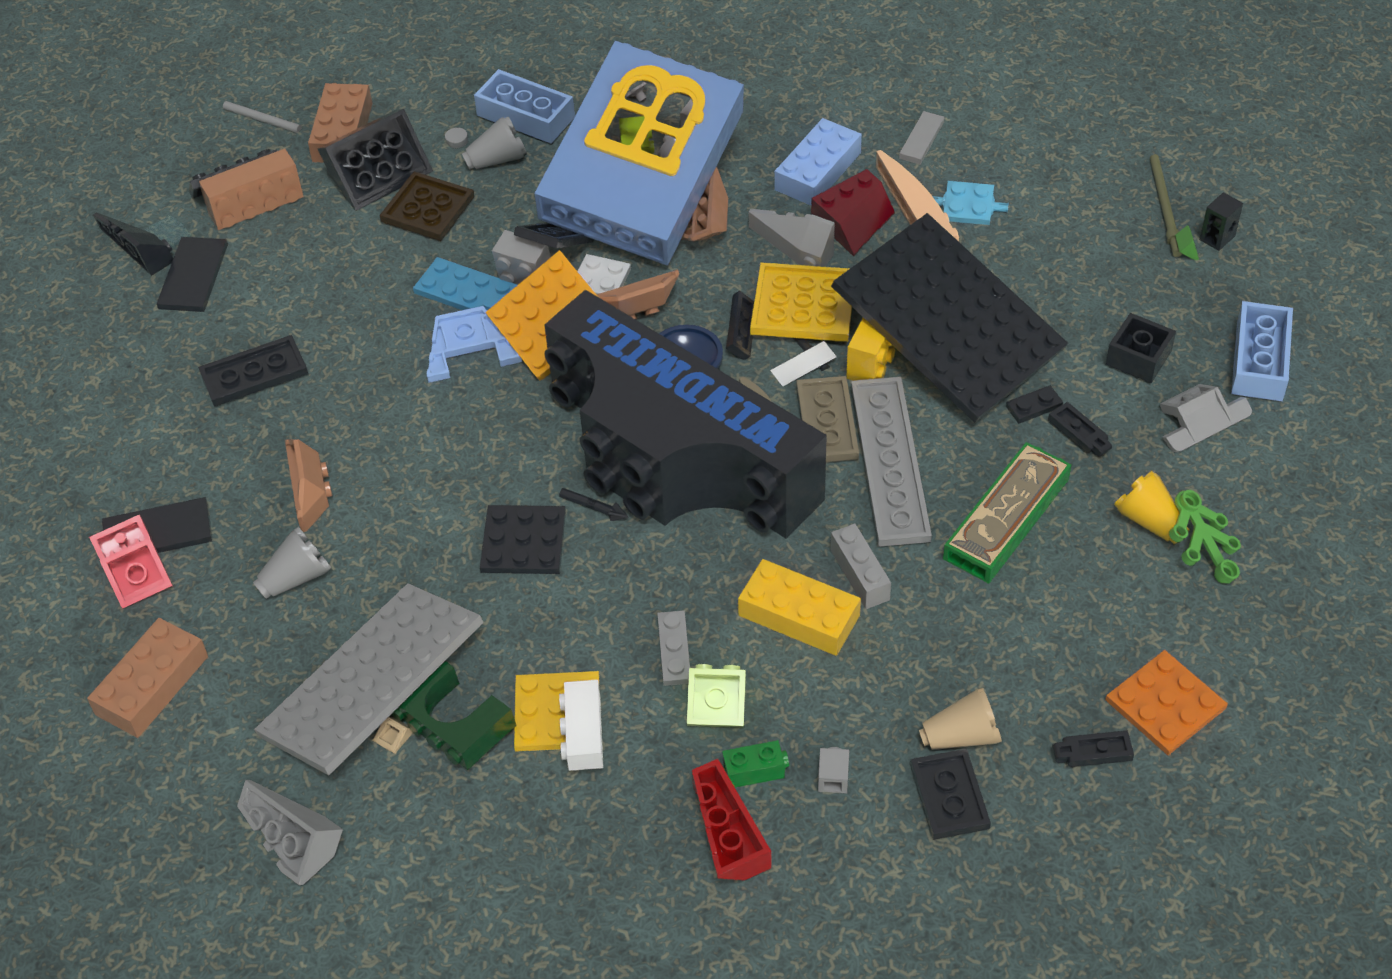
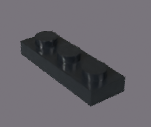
M739 290L732 297L726 349L740 359L746 360L751 357L753 335H750L754 301Z

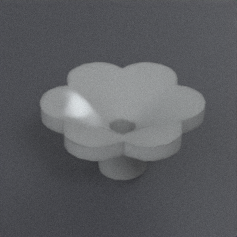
M643 82L628 92L625 97L636 96L639 102L644 100L646 95L643 89L648 83Z

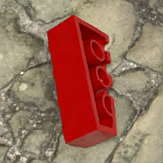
M719 759L693 769V789L698 796L717 878L747 880L771 869V850Z

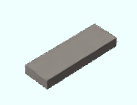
M923 111L900 151L899 159L921 165L940 131L945 117Z

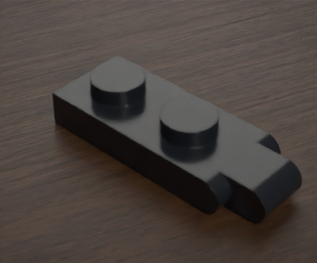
M1069 402L1064 403L1049 413L1048 421L1086 453L1093 452L1098 457H1101L1112 449V445L1108 441V435Z
M1128 730L1067 736L1062 739V742L1052 745L1055 761L1057 763L1067 762L1070 767L1133 761L1134 758Z

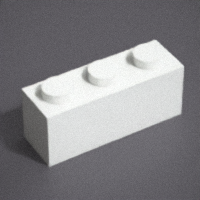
M598 680L564 682V694H559L560 710L565 711V718H560L561 735H566V742H561L562 760H567L569 771L603 768L601 702Z

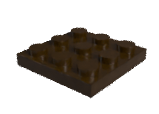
M414 171L379 215L380 221L442 241L475 197L474 190Z

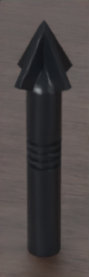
M562 488L560 491V498L610 516V521L629 518L617 502L611 506L566 488Z

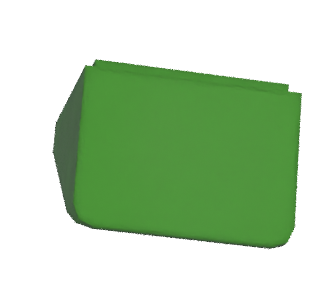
M1187 225L1175 235L1179 252L1191 259L1198 260L1196 245L1191 230Z

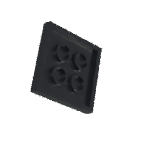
M488 505L480 560V573L560 574L566 506Z

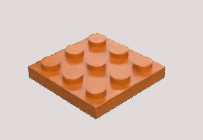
M1166 650L1162 651L1107 694L1105 699L1166 755H1170L1222 713L1228 705L1226 701Z

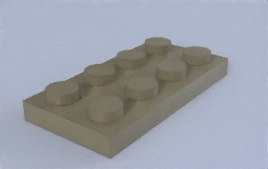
M847 377L797 380L796 387L801 420L827 435L826 462L859 459Z

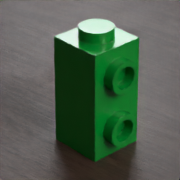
M778 740L722 751L723 768L735 788L785 778V768L789 767L786 750L781 751Z

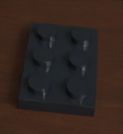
M967 749L911 759L910 766L933 840L990 829L991 822Z

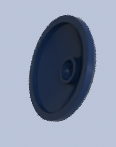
M677 325L659 333L718 369L721 365L723 358L722 344L718 337L708 329L696 325Z

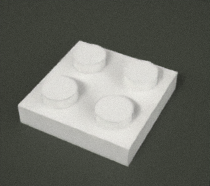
M586 254L577 272L597 295L623 287L630 273L631 264Z

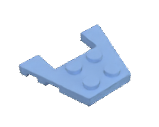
M484 306L443 314L435 317L427 379L428 383L450 378L446 358L496 348L501 367L520 363L522 358L485 313L487 310Z

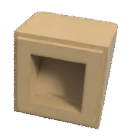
M389 716L380 725L372 741L396 753L413 732L408 725Z

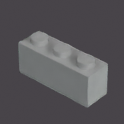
M856 524L831 532L830 550L857 596L861 598L864 608L868 609L889 601L891 581Z

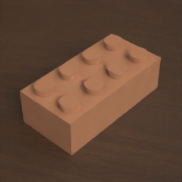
M325 83L308 142L312 162H323L317 148L368 123L373 104L369 85Z
M286 149L199 181L208 214L218 230L231 227L246 219H252L256 215L272 211L279 206L295 202L303 197L296 164Z
M158 618L89 695L87 699L94 714L139 738L208 658L202 639Z

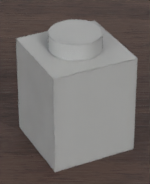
M838 747L820 748L818 792L847 793L849 750Z

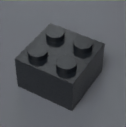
M1130 313L1109 344L1105 365L1152 383L1172 352L1176 331Z

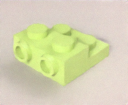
M698 664L696 668H689L687 726L744 728L746 671L740 670V666L725 665L723 669H712V665Z

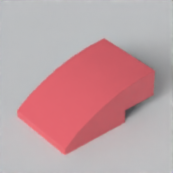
M140 515L89 537L122 609L173 586Z

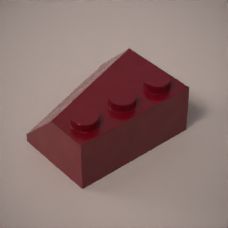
M868 169L811 198V215L834 222V239L853 256L895 214L882 182Z

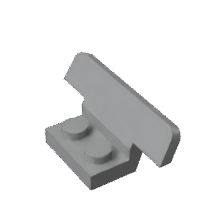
M1198 384L1160 403L1162 412L1178 417L1181 425L1180 428L1162 436L1171 451L1181 452L1246 419L1251 415L1252 409L1246 397H1240L1226 404L1218 387Z

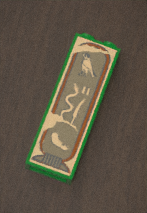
M1026 442L945 543L943 560L989 584L1068 482L1072 465Z

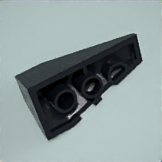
M96 212L93 214L100 229L151 276L172 263L173 257L170 253L172 247L165 239L160 240L153 233Z

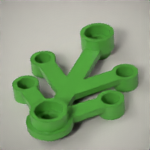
M1181 491L1175 497V504L1179 510L1176 525L1170 529L1169 536L1175 542L1183 541L1188 536L1186 527L1190 518L1194 529L1189 548L1182 553L1183 562L1189 566L1196 564L1201 558L1200 548L1203 542L1216 566L1214 572L1216 580L1220 583H1231L1239 576V567L1229 559L1224 560L1215 541L1222 544V549L1227 554H1233L1241 547L1240 541L1234 536H1228L1221 532L1228 525V519L1224 514L1216 513L1201 505V498L1195 491ZM1201 517L1209 520L1210 525L1204 523Z

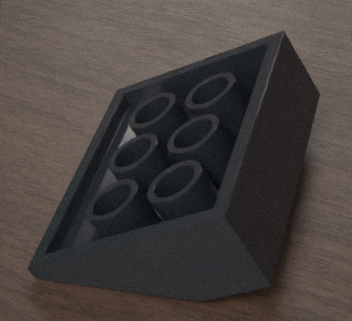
M404 109L394 110L317 148L327 170L355 211L401 188L414 171L425 175L433 172Z

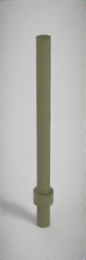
M1154 154L1150 156V162L1167 228V243L1171 245L1173 256L1180 257L1182 253L1179 252L1175 236L1179 230L1176 228L1158 155Z

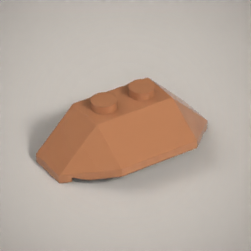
M717 167L681 238L683 240H705L720 235L727 230L728 196Z
M677 269L597 294V296L634 319H637L635 314L644 312L645 316L659 312L658 307L665 304L679 276V271Z
M286 439L285 445L297 519L300 529L306 532L329 507L328 497L332 496L330 482H325L324 480L325 477H329L326 462L321 463L317 451L299 439Z

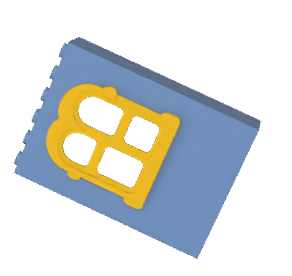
M615 41L534 193L538 219L578 234H584V236L668 266L743 113L744 84L736 80L720 77L712 72L697 69L692 65L676 62L671 58L653 54L651 51L641 50L632 47L630 44ZM643 81L655 85L657 95L651 106L646 107L625 99V95L633 83ZM673 93L690 97L693 102L692 109L681 128H675L656 120L665 99ZM619 109L645 117L630 145H625L605 137ZM654 130L676 139L666 158L641 150V146L649 131Z

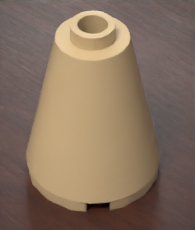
M983 687L976 689L922 723L924 728L919 730L924 746L930 745L931 750L1002 742L999 729L996 728L994 714Z

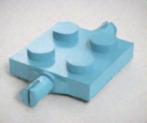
M948 181L947 191L943 197L932 196L939 206H942L943 212L947 213L951 222L990 225V217L994 211L1008 213L1009 203L995 202L993 197L994 185Z

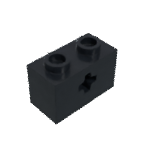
M1224 192L1219 195L1206 208L1199 240L1220 251L1236 236L1243 203Z

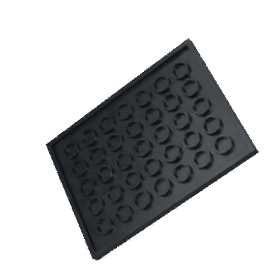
M928 213L836 278L831 285L842 298L974 423L1068 345V342Z

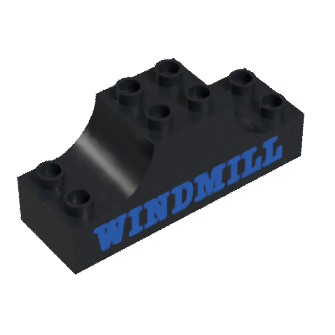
M586 289L544 324L547 350H545L544 354L550 365L552 383L549 385V391L552 397L563 407L569 408L575 404L581 408L579 410L582 428L580 444L584 450L586 469L583 473L584 478L596 492L605 494L610 490L623 498L625 507L636 518L644 520L650 516L666 526L678 516L694 510L705 508L734 509L744 512L748 523L757 531L766 533L771 529L787 539L825 500L827 435Z

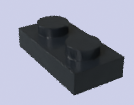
M1051 385L1006 402V408L1018 424L1052 412L1063 405V401Z

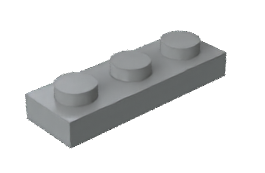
M685 610L658 613L664 686L689 684L690 662Z

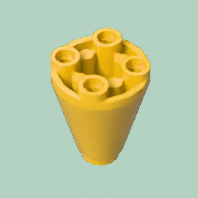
M1151 471L1145 477L1140 476L1130 486L1133 490L1128 495L1123 494L1114 505L1122 515L1162 539L1170 540L1173 544H1176L1177 542L1170 538L1169 531L1176 525L1179 510L1160 476Z

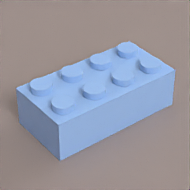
M499 69L474 95L477 116L493 122L502 117L506 118L509 116L516 131L551 144L575 117L572 96Z
M822 118L775 170V190L811 205V198L831 188L861 153L862 134Z
M1242 301L1237 320L1231 394L1283 401L1289 381L1293 308Z

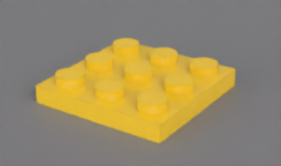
M599 671L516 675L515 751L561 749V742H566V735H561L560 718H565V711L560 710L559 694H564V682L598 680L599 683Z

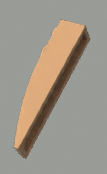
M877 151L876 168L909 224L911 225L928 213L959 241L958 232L949 223L947 213H943L939 204L928 190L897 161L883 151Z

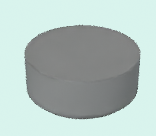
M462 128L448 130L445 134L446 144L452 148L465 146L468 142L466 130Z

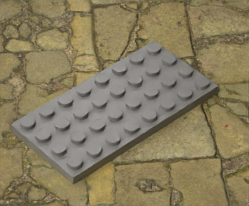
M407 584L254 730L263 740L321 772L330 775L483 624V620L477 613L411 584Z

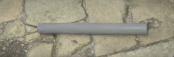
M225 101L223 104L224 110L295 133L302 129V126L244 106Z

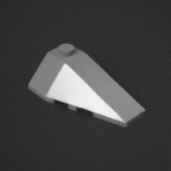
M749 210V228L798 265L825 267L834 256V222L810 214H806L805 217L795 216V213L790 212L786 215H778L775 211Z
M245 780L237 807L254 831L261 830L266 839L263 846L267 852L274 849L281 859L276 864L280 871L298 885H304L334 857L343 829L325 816L252 780Z

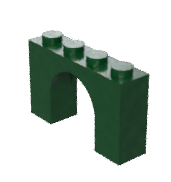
M444 661L391 715L399 722L401 720L406 722L415 735L419 736L421 734L424 736L433 749H441L445 752L446 757L454 765L459 763L469 770L516 726V722L511 708L493 695L469 716L459 721L441 722L432 718L431 714L437 703L460 684L454 667Z

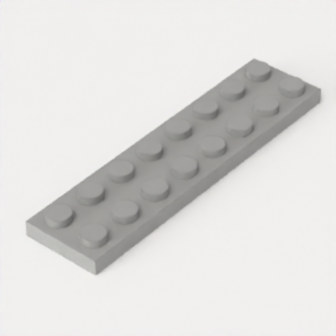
M901 377L851 381L878 547L931 542L932 534Z

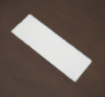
M823 341L770 371L780 384L785 386L836 358V355Z

